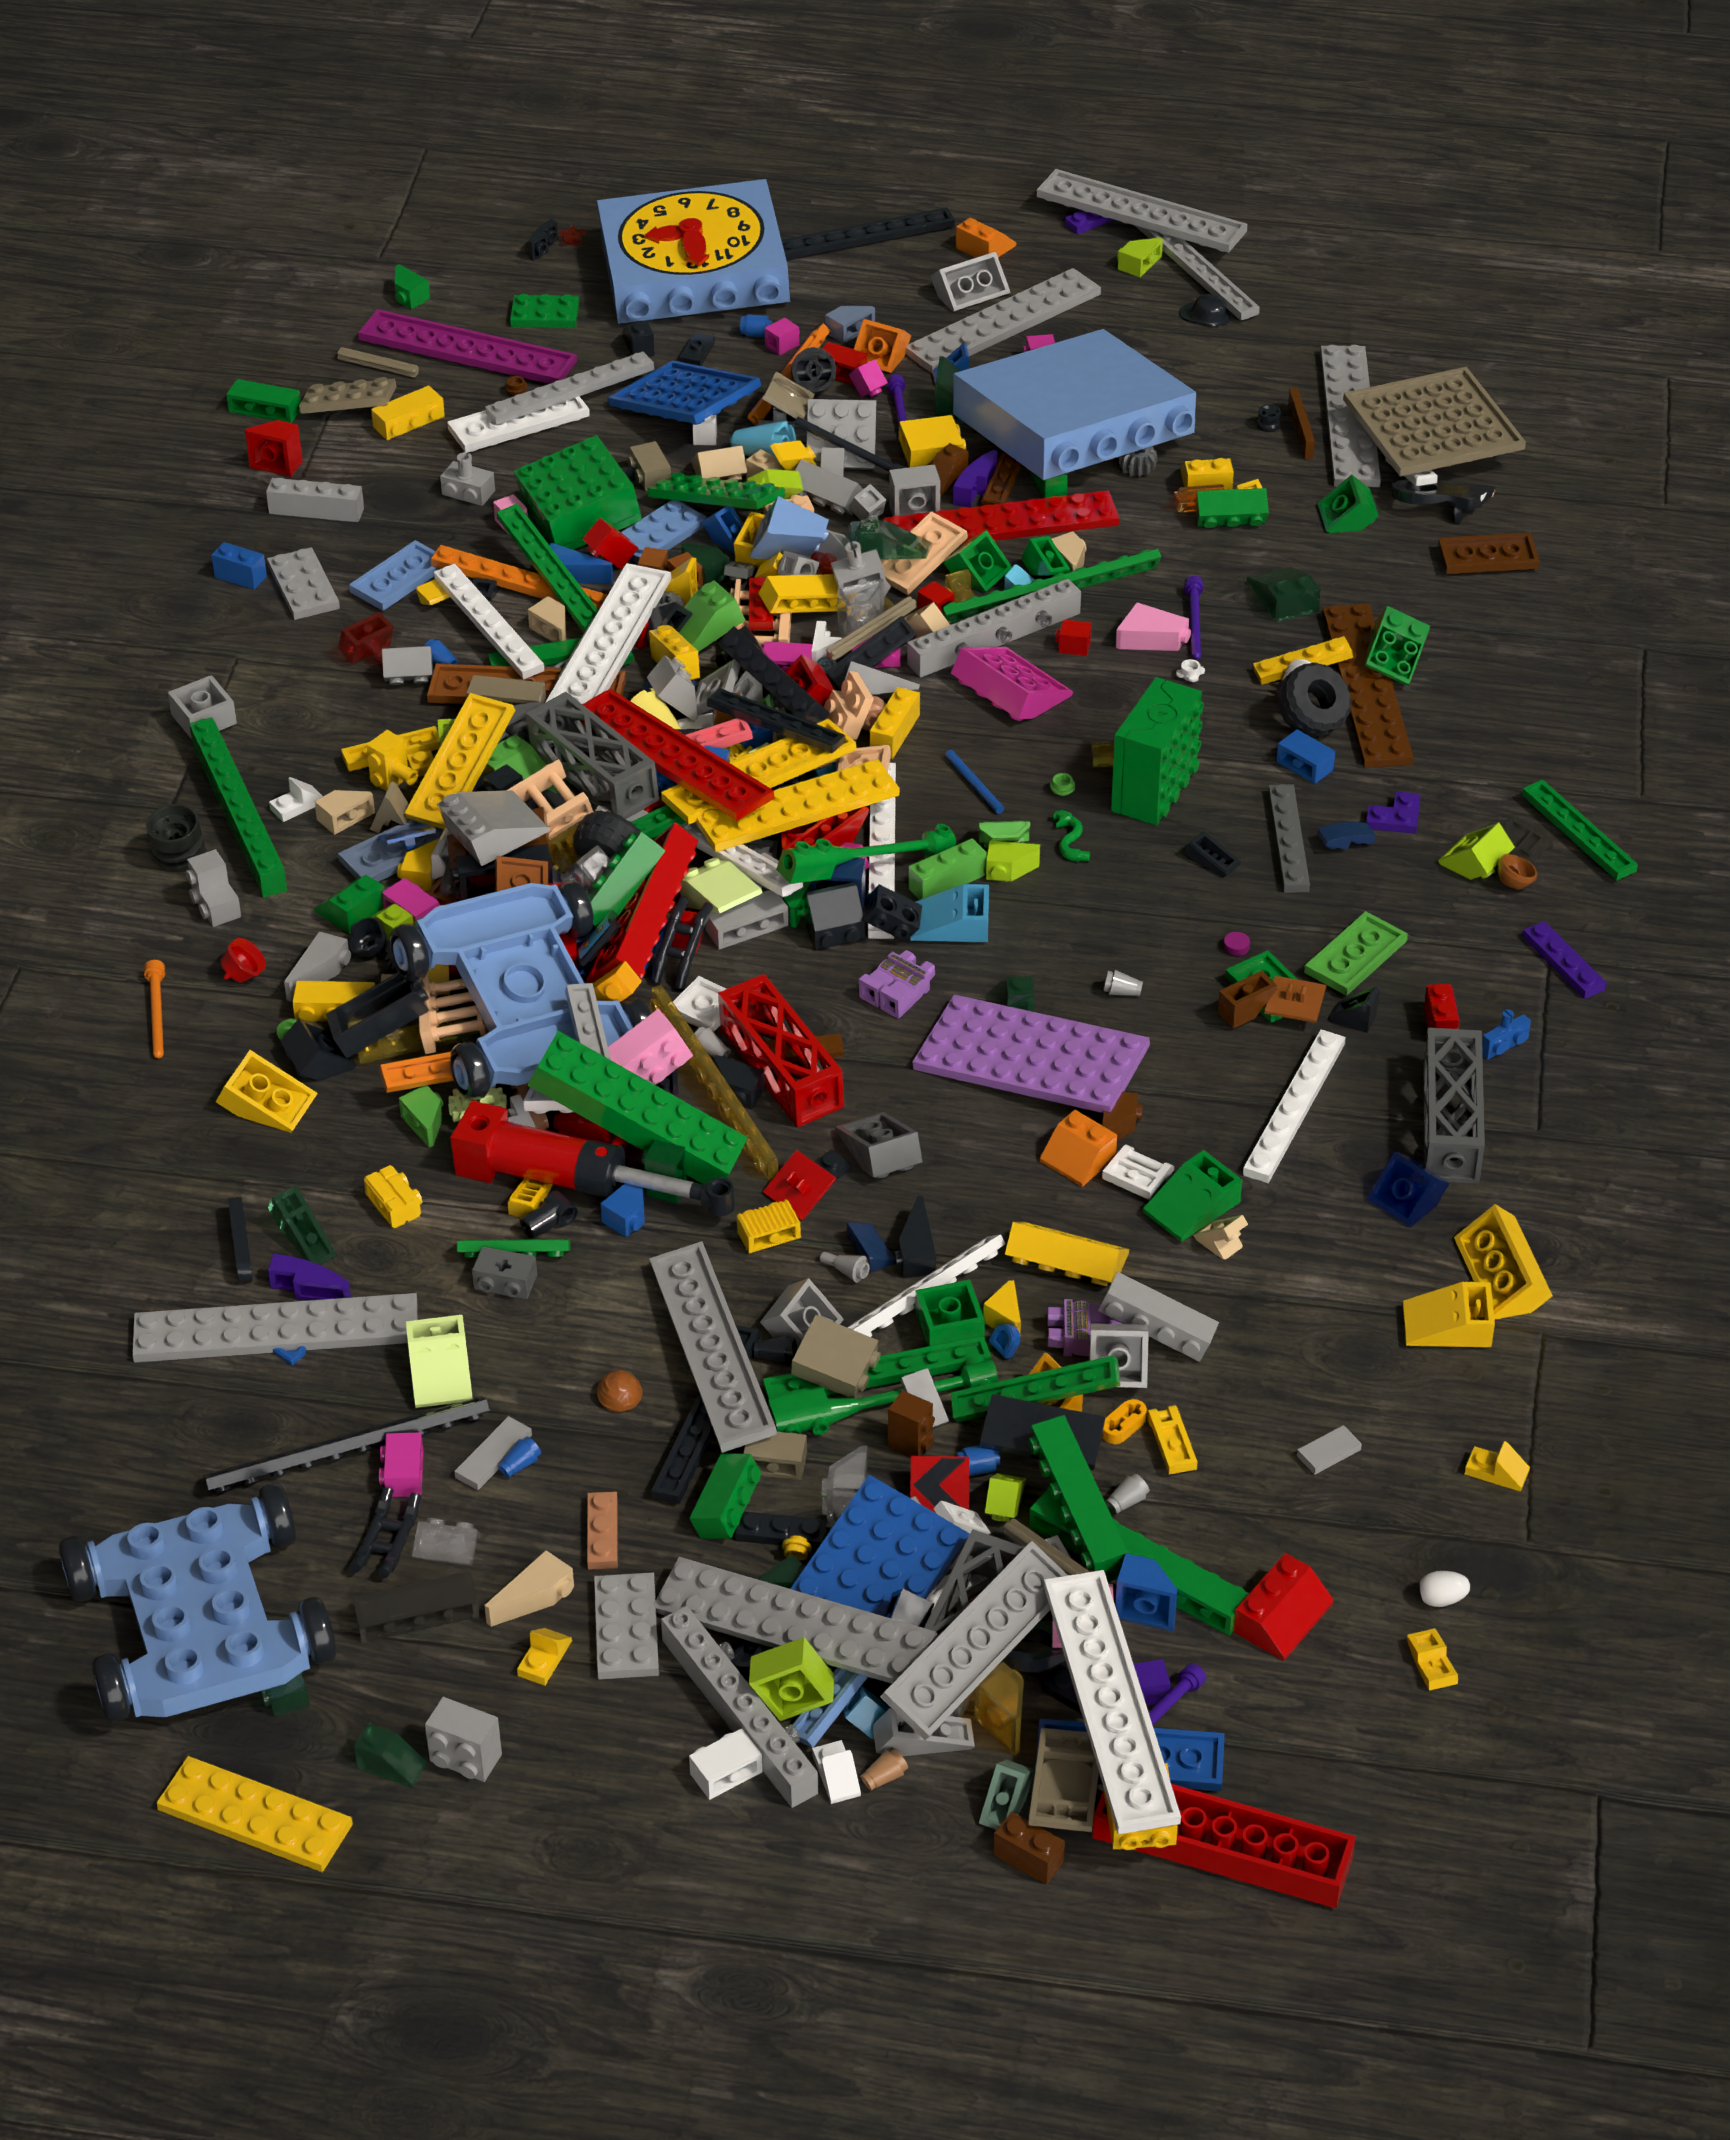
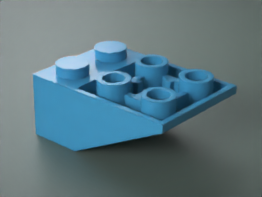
M962 884L916 901V903L922 905L920 929L911 936V941L988 942L989 885Z

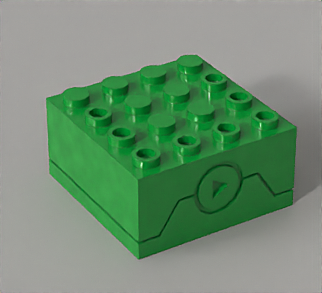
M597 435L514 470L522 503L549 544L554 543L572 550L586 545L587 543L583 538L599 518H602L617 530L642 520L633 484Z
M1158 677L1153 680L1115 734L1111 811L1156 826L1162 817L1165 818L1168 815L1171 804L1177 802L1182 788L1187 787L1190 776L1198 771L1200 760L1197 759L1201 747L1199 734L1203 724L1200 721V715L1204 707V703L1201 702L1202 691L1168 680L1165 681V679Z

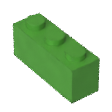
M972 838L910 865L909 890L921 900L979 879L986 875L987 852Z

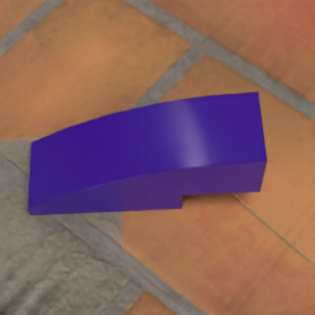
M997 450L984 454L962 472L953 486V505L971 507L977 494L984 495L997 465Z
M273 1254L268 1269L271 1289L294 1291L296 1300L303 1301L351 1298L349 1282L333 1271L300 1258Z

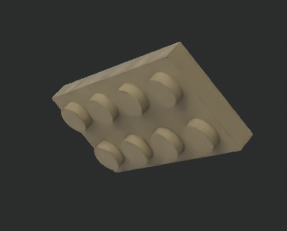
M380 377L374 381L360 379L353 383L340 381L324 386L323 384H314L309 387L299 405L301 414L385 406L390 401L397 387L395 378L387 379L386 377Z

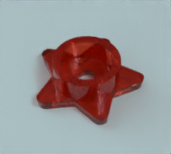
M573 225L568 230L559 231V235L564 237V243L568 245L580 244L582 236L587 233L586 230L577 229Z

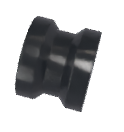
M1271 404L1261 406L1258 410V416L1260 417L1257 422L1258 428L1263 432L1277 431L1280 427V408Z

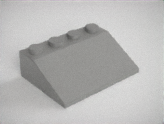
M513 790L459 792L457 794H450L443 801L437 803L447 829L481 866L495 860L497 856H503L550 831L548 826Z

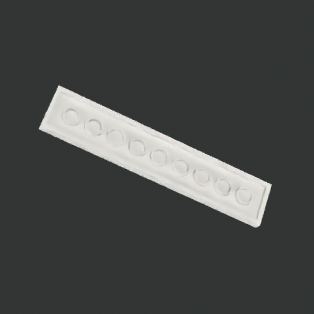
M626 563L546 702L567 692L583 704L610 688L649 620L653 608L657 606L671 580V572Z
M1104 1570L1044 1579L1046 1596L1117 1833L1123 1834L1180 1824L1181 1815Z

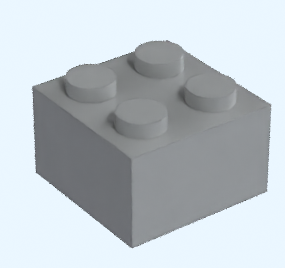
M935 465L889 470V495L892 517L940 511V479Z
M212 675L168 692L171 715L190 738L189 723L213 717L219 731L237 724L234 701Z
M1090 1323L1089 1361L1114 1355L1118 1359L1121 1386L1118 1387L1147 1388L1148 1326L1139 1324Z
M442 1697L425 1724L430 1762H433L440 1768H449L457 1771L466 1778H475L485 1782L502 1755L498 1717Z

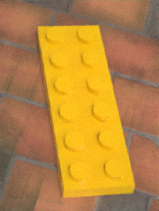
M473 693L468 695L404 813L407 819L441 829L447 828L437 803L443 801L450 794L472 792L516 711L513 705Z
M190 1756L186 1758L157 1801V1808L161 1812L322 1873L353 1825L352 1817Z

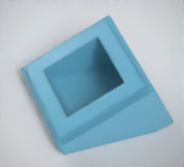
M1015 564L1005 576L1004 590H1008L1018 584L1022 586L1030 584L1034 579L1020 566Z

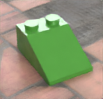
M713 580L695 592L684 607L690 610L693 615L679 634L699 652L726 634L733 626L736 627L744 622L745 618L736 599Z
M514 734L497 744L479 778L508 764L523 776V780L543 769L546 764L529 743L517 734ZM554 785L545 789L551 790L554 793H559Z

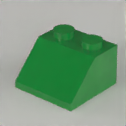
M1350 475L1318 502L1323 523L1328 533L1362 531L1379 517L1370 489L1353 475Z
M987 530L970 538L943 561L957 582L982 593L990 589L1012 568Z
M366 874L348 883L314 907V912L348 934H351L350 928L353 924L361 919L369 918L384 909L382 892L385 891L384 885Z

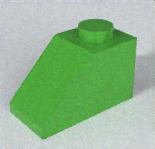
M422 1086L399 1097L400 1113L403 1120L430 1148L434 1146L443 1119L441 1109L443 1101L437 1092L434 1093L428 1086Z

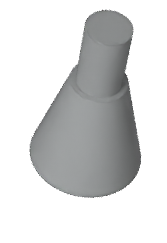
M823 1252L820 1256V1262L834 1266L856 1283L866 1278L869 1273L870 1266L866 1256H836L827 1252Z

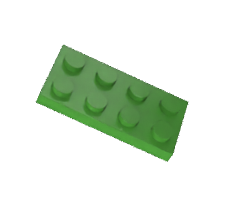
M1365 911L1305 965L1304 973L1347 996L1407 942L1408 933Z

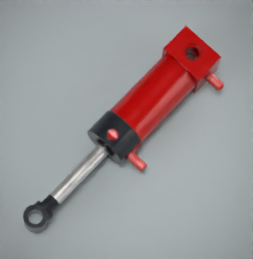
M472 1100L450 1137L456 1176L491 1184L495 1175L499 1172L576 1190L579 1193L605 1199L618 1190L621 1183H626L699 1200L701 1205L707 1206L709 1212L715 1216L729 1215L735 1208L734 1186L729 1179L714 1178L703 1185L625 1167V1151L622 1147L625 1140L616 1135L611 1143L512 1123L508 1121L507 1108Z

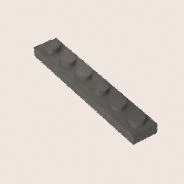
M1294 784L1269 785L1268 793L1284 893L1309 892L1310 882Z

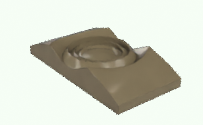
M775 372L762 399L794 418L799 416L804 419L808 411V399H813L815 394L782 374Z
M1041 1728L1028 1825L1092 1832L1099 1769L1088 1733Z

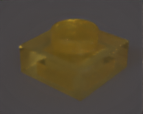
M1114 742L1091 743L1093 767L1113 766Z

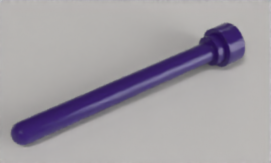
M895 374L887 379V387L894 396L899 425L900 421H907L902 392L905 390V381L901 375Z
M1190 576L1184 581V590L1190 600L1192 658L1198 660L1201 658L1199 595L1203 592V580L1198 576Z
M1190 1663L1179 1673L1178 1683L1148 1712L1152 1725L1187 1691H1196L1205 1683L1206 1675L1201 1667Z

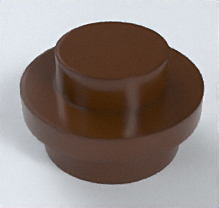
M512 376L507 379L505 391L513 396L523 394L527 391V383L520 376Z

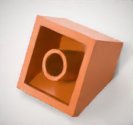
M968 218L956 226V249L975 258L996 252L999 258L1016 246V242L1005 234L975 219Z
M863 319L854 350L867 353L868 362L875 359L882 371L892 373L905 357L906 347L909 345L911 335L902 329Z
M1074 1110L1055 1128L1040 1157V1162L1083 1187L1116 1156L1117 1134Z

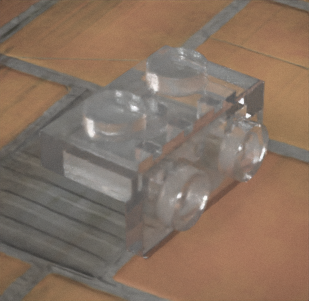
M427 1518V1523L418 1522L412 1554L413 1558L472 1566L476 1539H480V1532L473 1529V1524L456 1522V1526L444 1525V1520Z

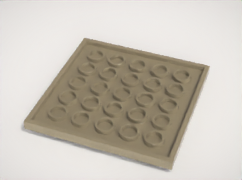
M1467 367L1349 391L1343 395L1345 404L1399 476H1407L1525 449L1526 441Z

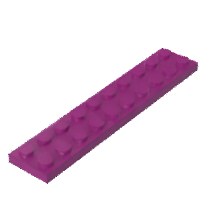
M380 309L375 311L358 332L359 340L371 344H379L410 353H418L548 384L565 379L577 362V354Z

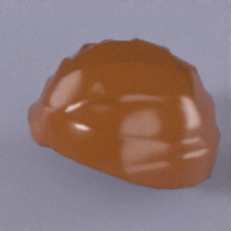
M1504 854L1500 857L1497 868L1500 881L1506 886L1519 890L1530 886L1536 880L1537 871L1530 861L1512 854Z
M614 1370L600 1380L596 1394L600 1404L605 1409L613 1412H624L633 1409L641 1401L642 1387L632 1373L625 1370Z

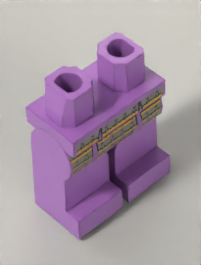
M905 950L900 955L892 952L888 955V959L882 961L870 975L865 973L859 978V997L876 1007L880 1006L881 1010L899 1019L923 994L930 990V980L935 975V966L928 961L923 962L920 966L916 965V957L908 950ZM874 991L875 997L871 996L870 992ZM892 1002H895V1008L890 1006Z
M1064 1299L1063 1307H1048L1047 1326L1062 1327L1048 1328V1347L1063 1348V1356H1072V1353L1079 1356H1089L1090 1323H1122L1099 1312L1101 1304L1088 1303L1086 1301L1073 1302V1299Z

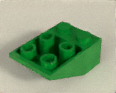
M1387 606L1376 620L1370 637L1364 666L1408 686L1430 626Z
M1203 1150L1183 1163L1143 1208V1212L1182 1242L1240 1203L1242 1179Z

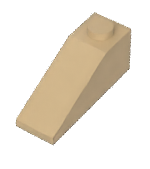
M546 1550L485 1604L487 1624L492 1627L555 1605L562 1597H567L574 1587L573 1568Z

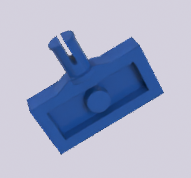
M1512 1010L1503 1011L1500 1025L1483 1035L1482 1056L1488 1060L1496 1055L1503 1054L1506 1050L1518 1044L1524 1043L1529 1037L1531 1020L1525 1014L1513 1019L1514 1012Z

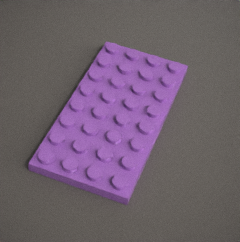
M954 995L913 1060V1070L1104 1113V1110L1112 1111L1119 1096L1125 1091L1150 1046V1039L1145 1036Z

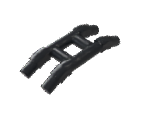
M684 896L679 898L671 911L659 951L654 959L652 982L661 983L668 959L667 956L681 959L677 970L675 987L685 989L696 948L713 909L712 904L707 902L703 904L695 917L694 926L680 923L689 900ZM676 933L690 936L685 950L671 946Z
M388 1487L382 1488L380 1499L377 1502L362 1545L350 1563L351 1571L359 1572L369 1561L371 1552L386 1554L383 1564L378 1569L380 1577L387 1578L395 1570L411 1528L416 1522L422 1495L410 1493L402 1521L387 1518L394 1490ZM381 1529L397 1532L393 1543L376 1541Z

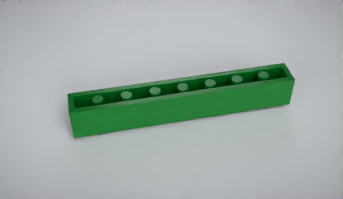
M1048 1488L1030 1508L1029 1528L1048 1538L1058 1535L1064 1547L1081 1555L1080 1546L1075 1547L1072 1542L1070 1524H1065L1062 1520L1059 1500H1053ZM1113 1519L1128 1554L1156 1560L1177 1588L1176 1607L1228 1636L1233 1633L1235 1610L1249 1595L1248 1592L1239 1586H1234L1221 1579L1217 1574L1208 1572L1195 1565L1191 1560L1182 1558L1169 1551L1165 1546L1154 1543L1145 1538L1141 1533L1126 1528Z

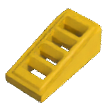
M524 1178L508 1201L509 1215L523 1217L540 1207L553 1185Z

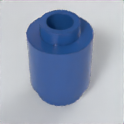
M747 314V316L741 317L740 333L745 334L747 337L765 338V327L773 324V321L769 320V316Z
M980 1445L962 1448V1451L956 1452L955 1455L956 1457H969V1477L995 1472L996 1465H1000L999 1452L981 1448Z

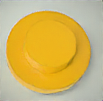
M791 1536L790 1539H785L782 1544L784 1555L792 1560H806L808 1554L812 1551V1545L802 1536Z

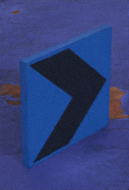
M425 824L380 835L378 839L386 844L402 841L404 849L408 850L416 848L415 837L435 833L436 828Z

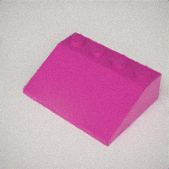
M1007 647L961 648L951 671V674L959 679V683L973 688L977 695L988 698L992 701L993 706L1004 709L1012 719L1018 721L1033 719L1073 694L1072 690Z

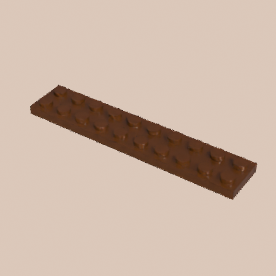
M1370 604L1323 607L1322 616L1329 641L1345 636L1352 649L1353 658L1337 662L1336 667L1351 694V710L1349 715L1364 768L1413 765L1414 757L1392 680L1364 666L1370 637L1375 626Z

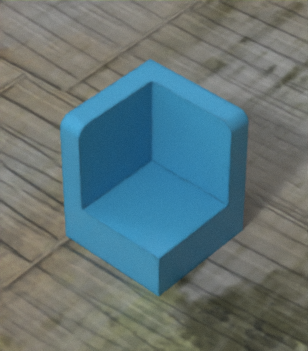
M862 1685L844 1707L843 1712L846 1719L868 1737L874 1739L873 1724L890 1708Z

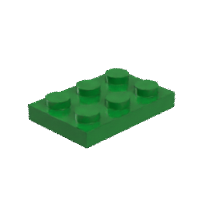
M548 294L514 295L510 319L511 327L576 328L580 303L579 296L568 294L563 296Z
M1269 951L1226 969L1225 977L1232 984L1260 971H1263L1272 981H1274L1275 976L1297 979ZM1266 1005L1260 1011L1270 1023L1283 1018L1281 1016L1264 1014Z

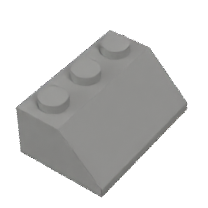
M996 252L940 269L930 276L937 296L952 312L1011 293Z

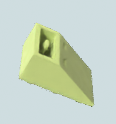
M463 1315L406 1321L415 1408L459 1403L473 1399Z

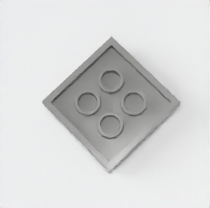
M808 399L807 421L875 454L876 400ZM807 431V446H810L816 455L813 459L816 465L821 467L822 447H840ZM845 450L844 469L875 470L874 464Z

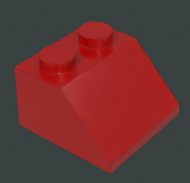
M276 420L249 427L245 430L250 468L291 477L303 462L297 424Z
M801 654L785 672L824 707L834 688L822 666Z

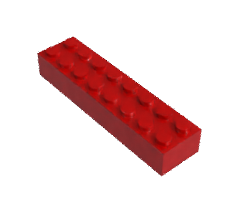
M676 822L653 840L666 851L619 914L620 918L617 921L622 927L597 955L586 980L587 983H594L624 961L628 963L640 979L644 976V966L652 958L653 953L651 950L660 939L659 931L667 923L666 915L675 904L673 899L682 888L681 880L689 871L687 866L696 855L694 850L698 840Z
M1171 1784L1181 1815V1822L1177 1824L1176 1845H1168L1163 1848L1154 1846L1133 1849L1337 1909L1353 1860L1356 1836ZM1103 1790L1094 1814L1093 1838L1112 1844Z

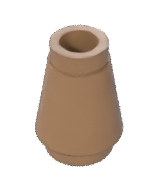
M893 1748L890 1751L885 1750L860 1777L865 1786L872 1791L904 1776V1771L908 1769V1765L900 1752Z

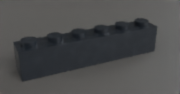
M733 626L718 643L722 649L796 717L817 724L824 721L831 714L736 627Z

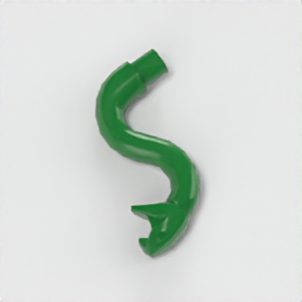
M1064 810L1054 812L1053 819L1058 820L1056 828L1067 826L1073 828L1070 833L1060 840V853L1071 861L1089 862L1090 851H1081V849L1069 847V844L1078 839L1082 834V823L1072 816L1070 812Z

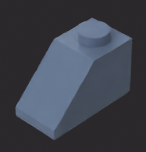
M840 306L825 315V325L831 330L828 335L843 344L857 337L863 319L875 322V308L873 306Z

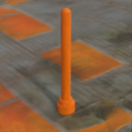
M150 960L144 965V976L150 982L153 1056L159 1059L164 1055L160 982L165 977V965L162 961Z

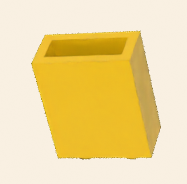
M952 415L899 422L898 440L909 468L932 465L936 454L949 443L966 450L965 439L961 438L959 424H955Z

